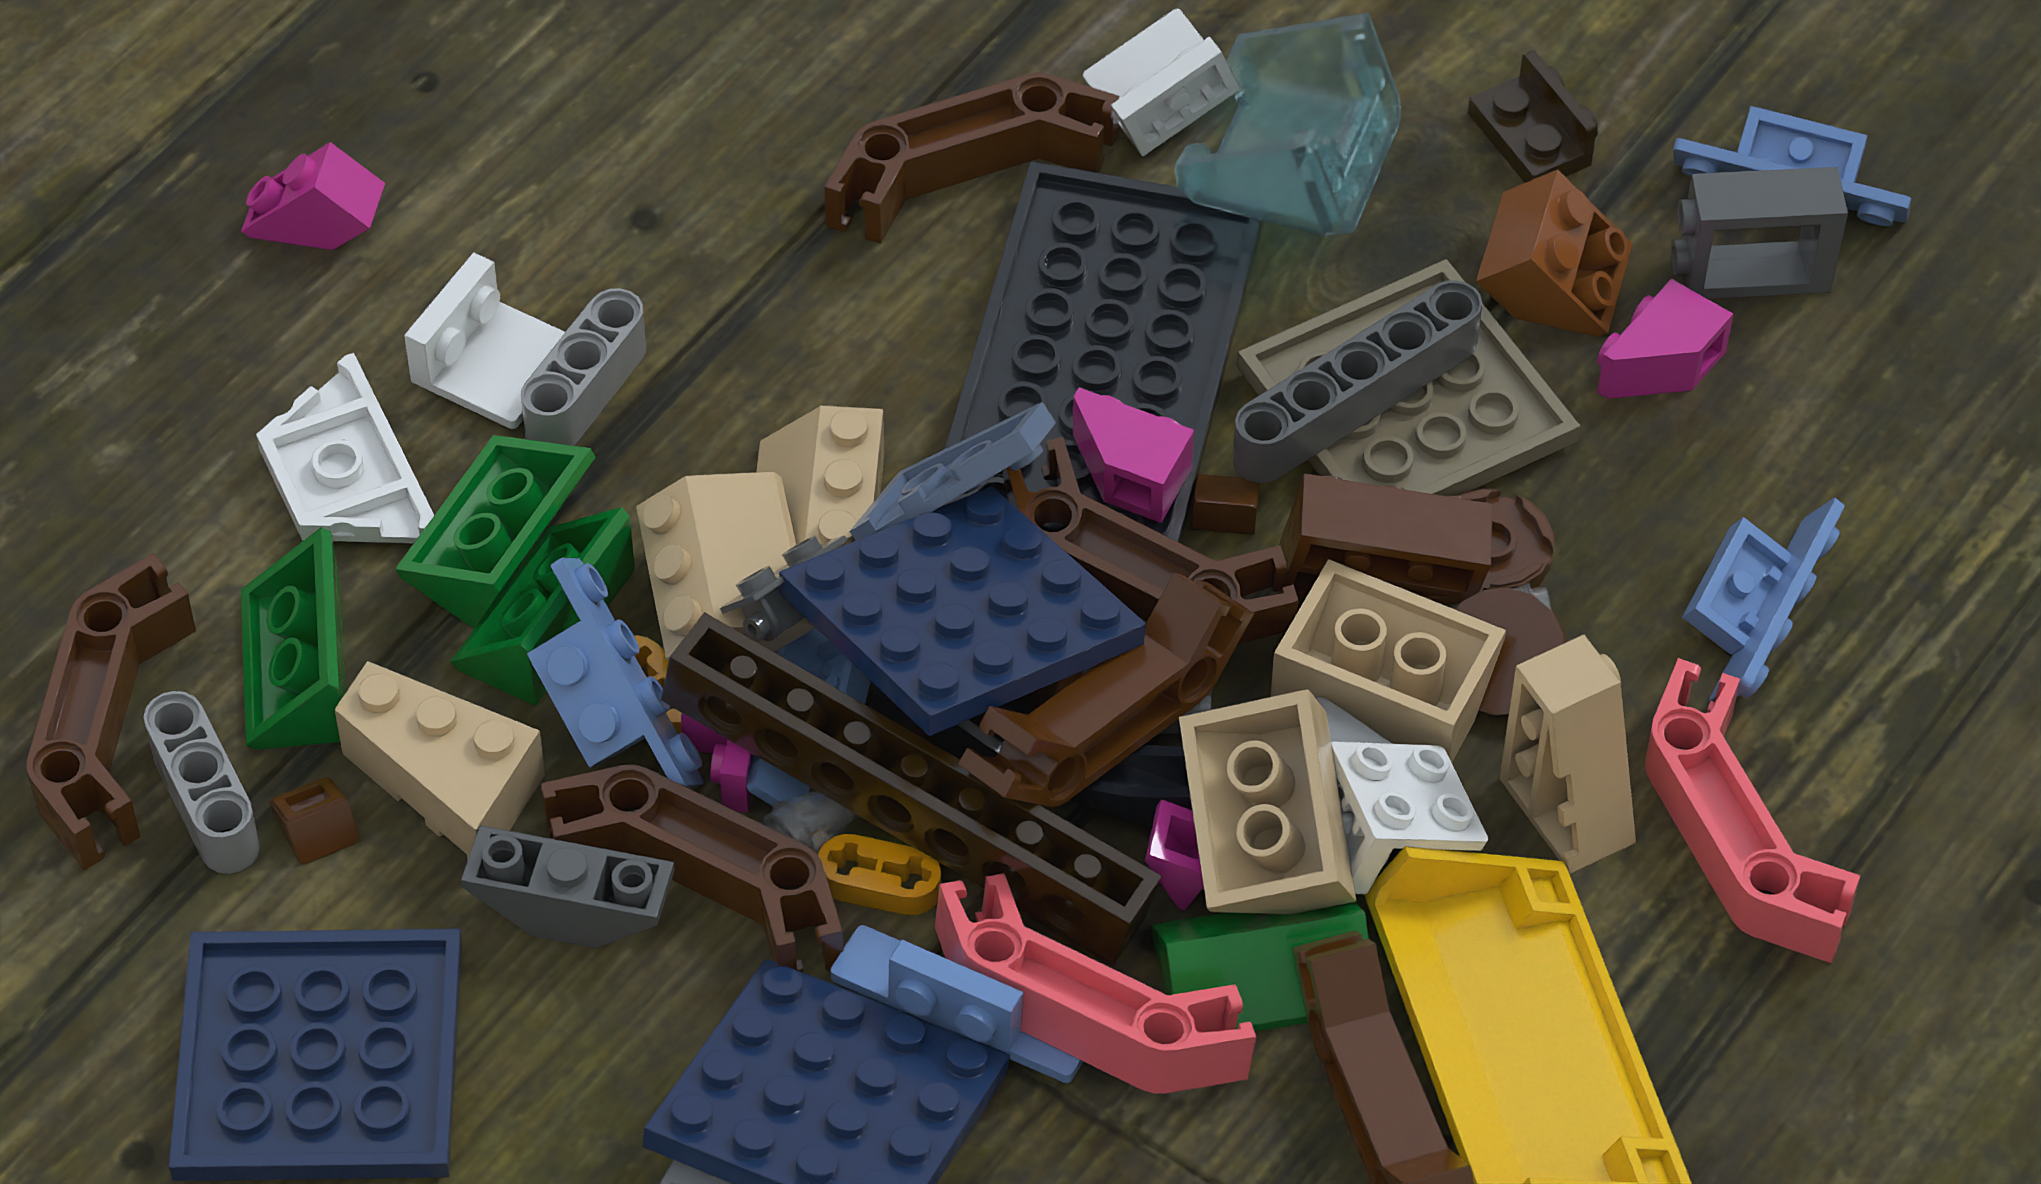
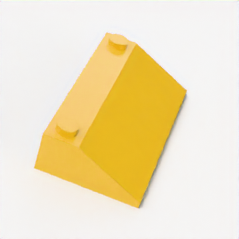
M1405 846L1376 878L1370 890L1364 896L1460 1158L1470 1165L1474 1184H1692L1565 862Z

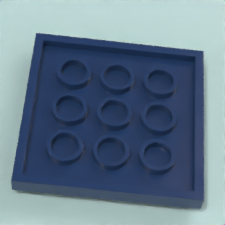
M992 486L941 506L930 513L921 514L779 572V577L782 576L784 579V583L779 585V593L928 736L985 713L989 706L999 707L1139 647L1145 641L1146 623Z
M387 929L191 932L169 1159L172 1181L449 1177L462 960L461 930Z
M766 958L644 1127L642 1147L732 1184H937L1006 1077L1010 1054L788 966L778 967L777 962Z

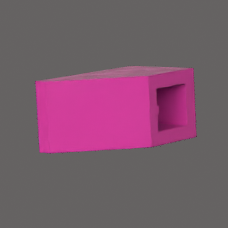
M330 142L308 156L306 154L299 155L287 169L272 178L269 176L261 178L251 189L247 197L246 204L250 208L241 231L254 239L334 250L370 229L385 182Z
M1671 279L1655 297L1647 295L1640 302L1633 314L1631 324L1621 335L1615 332L1603 344L1597 357V365L1601 366L1597 393L1610 399L1693 390L1726 353L1733 313Z
M1078 388L1074 395L1073 437L1103 501L1162 523L1192 470L1194 430L1182 426L1171 418L1158 417L1125 405L1114 397L1101 396Z

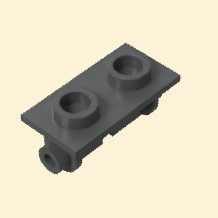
M843 535L820 544L817 537L812 536L798 543L782 554L787 565L776 572H773L770 565L738 582L736 587L741 595L720 608L721 612L724 614L740 607L746 617L743 621V627L750 639L756 642L762 639L765 641L774 640L779 634L805 618L779 593V585L784 583L783 577H779V572L832 551L848 541L847 538Z

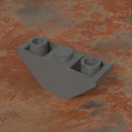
M480 825L461 883L462 888L531 936L599 948L658 925L675 868L674 862Z

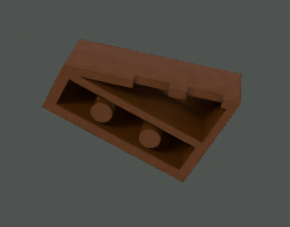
M1304 473L1279 543L1287 564L1285 587L1294 585L1297 598H1306L1329 559L1434 602L1461 603L1480 592L1491 566L1492 504L1472 501L1460 496H1441L1405 490L1398 486H1380L1343 480L1336 476H1318ZM1282 590L1275 592V595L1282 594Z

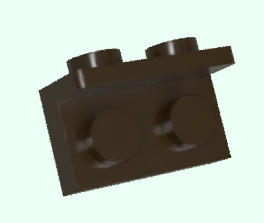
M1534 50L1522 55L1519 77L1469 98V116L1524 183L1555 170H1559L1566 177L1592 165L1595 139L1598 135V126L1594 115L1588 107L1580 106L1565 88L1559 72L1554 67H1548Z

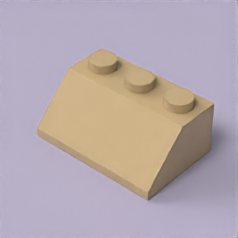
M819 406L760 441L756 472H775L782 477L796 545L812 536H816L819 543L823 544L845 535L848 541L839 547L856 541L850 530L881 493L884 464L883 409Z
M756 472L685 476L636 506L667 660H669L671 654L704 612L748 637L743 627V621L746 617L741 608L739 607L724 614L720 608L741 595L736 584L747 576L769 565L773 572L787 565L782 554L796 545L782 477L777 473ZM804 618L779 634L774 640L765 641L762 639L757 643L775 652L815 629V627Z
M1328 559L1274 652L1271 697L1308 689L1314 697H1323L1333 702L1392 744L1441 746L1445 749L1452 763L1475 721L1502 648L1506 630Z
M1306 689L1179 717L1207 909L1210 912L1292 915L1355 902L1356 896L1327 714L1312 693Z

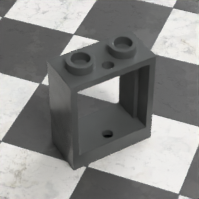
M1838 167L1692 174L1688 199H1681L1678 202L1677 219L1681 239H1673L1671 242V267L1674 276L1682 275L1685 287L1707 299L1831 292L1848 215ZM1801 226L1799 241L1712 246L1715 230Z

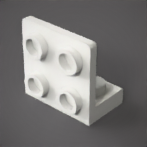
M1179 9L1172 10L1083 73V77L1090 87L1120 96L1111 106L1119 119V126L1142 157L1240 90L1221 50L1210 36L1203 40Z
M473 252L404 335L411 382L505 427L515 429L523 421L521 390L525 382L565 332L501 303L500 293L497 290L494 262Z
M1331 741L1355 894L1368 893L1380 870L1388 861L1393 848L1408 846L1440 850L1480 851L1483 849L1488 836L1443 747L1434 745Z

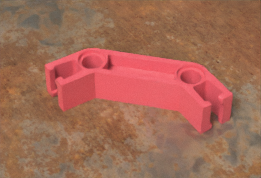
M1678 658L1652 722L1644 766L1648 779L1735 925L1752 937L1832 964L1841 939L1843 925L1846 926L1853 907L1861 875L1793 853L1724 738L1733 716L1740 678L1723 673L1719 681L1715 702L1710 701L1707 712L1702 713L1695 708L1686 707L1692 681H1698L1701 667L1695 663ZM1759 890L1769 891L1773 895L1763 894Z
M1005 874L986 876L982 911L975 912L976 923L968 920L960 903V898L967 897L964 882L955 881L940 884L935 930L945 958L1022 991V1032L1124 1082L1151 1093H1172L1248 1080L1256 1034L1251 1022L1239 1023L1238 1029H1236L1238 1013H1242L1243 1009L1236 984L1166 995L1025 927Z

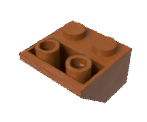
M1555 170L1503 192L1476 282L1516 319L1600 337L1608 334L1633 243L1587 199L1583 192L1578 190L1559 170Z

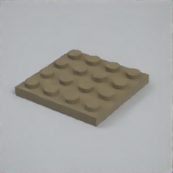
M1445 259L1238 351L1237 368L1256 393L1261 395L1433 286L1444 281H1465L1449 261ZM1482 305L1478 344L1475 352L1468 359L1308 459V461L1319 476H1336L1343 480L1373 485L1398 486L1410 491L1441 496H1458L1461 493L1474 490L1578 442L1580 425L1486 307Z

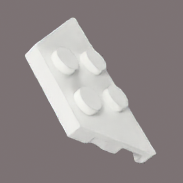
M355 354L345 355L337 362L339 373L319 390L310 386L294 400L292 408L287 413L276 416L256 434L259 450L302 540H305L322 527L331 531L333 541L414 543L431 521L434 514Z

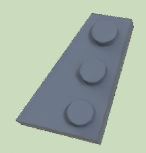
M1043 402L899 471L852 527L850 533L857 541L921 514L930 513L961 494H968L978 489L995 474L1007 467L1011 471H1015L1026 466L1043 452L1040 443L1056 424L1055 420Z

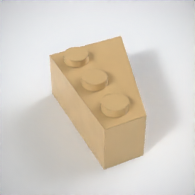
M1585 635L1579 636L1516 666L1499 778L1559 861L1565 862L1569 875L1636 843L1621 678L1613 661L1605 654L1599 655Z
M369 661L366 662L335 708L343 755L397 801L402 798L425 818V824L439 837L444 834L467 854L468 859L479 826L510 831L545 776L540 730Z

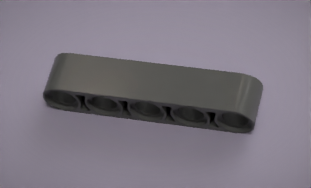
M1457 280L1439 283L1246 403L1238 411L1235 418L1232 459L1233 467L1237 473L1246 480L1256 483L1274 481L1468 359L1475 352L1478 344L1483 305L1481 295L1476 288L1468 283Z

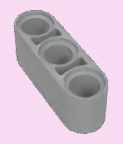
M620 288L608 289L597 294L528 378L521 390L522 412L527 440L574 446L642 361L646 353L643 304L637 295Z
M171 691L162 693L148 704L144 713V721L154 763L202 860L208 868L218 873L226 874L243 871L256 860L260 849L250 800L200 702L186 692ZM233 829L228 832L220 833L223 830Z

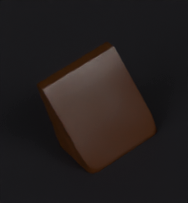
M1198 474L1193 504L1192 529L1255 535L1260 483L1248 481L1240 477Z
M324 777L272 798V801H269L271 810L295 857L301 864H307L359 841L360 835L349 802L330 777Z

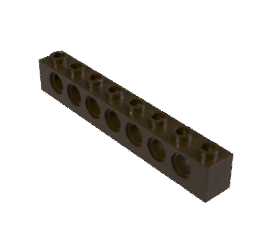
M705 612L702 614L671 654L661 701L984 889L986 876L1005 874L1017 908L1108 961L1116 963L1146 918L1161 875L1038 804L1003 797L958 765L960 759L709 614Z

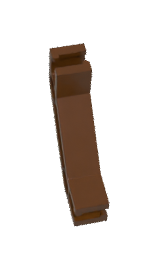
M1033 73L870 122L862 126L855 133L824 187L826 226L839 231H846L851 223V218L845 216L855 200L861 197L859 206L865 207V239L881 244L905 200L1036 159L1045 160L1067 168L1099 173L1105 159L1103 144L1112 147L1118 137L1119 119L1111 104L1117 101L1120 96L1051 74Z
M1063 437L1046 441L1047 465L1041 466L1044 480L1057 479L1058 487H1049L1037 492H1030L1023 479L1022 468L1011 471L1007 467L1003 470V480L1009 502L1039 529L1049 522H1059L1066 525L1067 527L1059 532L1042 531L1133 613L1145 621H1148L1173 573L1184 575L1194 583L1197 580L1208 582L1254 613L1238 644L1287 632L1298 613V598L1294 585L1285 587L1287 564L1281 545L1214 561L1081 494ZM1270 587L1273 588L1274 592L1282 590V594L1247 600L1242 598V596Z
M154 553L89 589L75 600L70 609L27 757L26 771L39 814L83 870L98 863L105 856L101 846L95 843L91 824L86 819L92 812H102L114 824L118 839L124 846L140 837L132 800L109 772L139 665L196 632L187 591L179 582L168 587L167 569Z
M1173 573L1146 623L1143 645L1097 664L1028 715L989 706L980 723V730L986 735L994 736L996 733L1005 739L999 753L995 757L982 756L974 749L967 748L958 765L1005 798L1048 807L1062 805L1179 719V717L1198 705L1215 686L1254 613L1208 582L1197 580L1194 583L1184 575Z
M620 765L541 783L544 815L550 837H553L554 840L674 862L673 881L763 925L772 959L777 962L778 967L788 966L804 973L801 959L796 960V942L793 932L786 933V931H797L808 926L816 927L815 936L818 944L822 943L823 963L826 971L831 970L840 953L843 952V931L823 864L817 853L807 845L648 768L638 765ZM626 809H638L636 811L631 812L624 811ZM786 886H797V887H800V888L795 889V890H784V889H781V888H784V887H786Z
M1355 930L1293 947V955L1312 1041L1370 1183L1474 1184L1470 1165L1448 1149L1390 1014L1375 943L1369 939L1362 940L1361 934Z

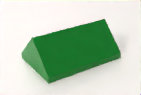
M493 435L395 568L399 577L475 629L595 459L592 449Z
M622 507L551 526L454 655L450 663L458 671L536 706L547 690L527 653L581 621L553 572L551 564L561 558H579L583 564L590 563L598 571L606 585L608 596L603 600L608 607L635 570L630 515Z
M321 527L241 589L246 746L255 750L340 742L335 708L346 693L341 584L332 533Z
M1355 902L1292 915L1226 912L1151 924V935L1166 995L1236 984L1243 1004L1242 1013H1238L1236 1029H1238L1239 1023L1251 1022L1254 1032L1308 1023L1292 950L1293 947L1355 930L1361 934L1362 940L1368 939L1365 912Z

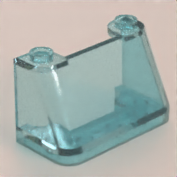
M1369 13L1238 34L1230 50L1229 58L1225 59L1240 87V90L1234 93L1238 104L1237 110L1216 154H1211L1209 148L1204 143L1188 144L1183 149L1180 158L1177 159L1175 164V178L1179 190L1183 194H1187L1195 204L1324 237L1352 234L1358 225L1396 135L1401 114L1398 91Z

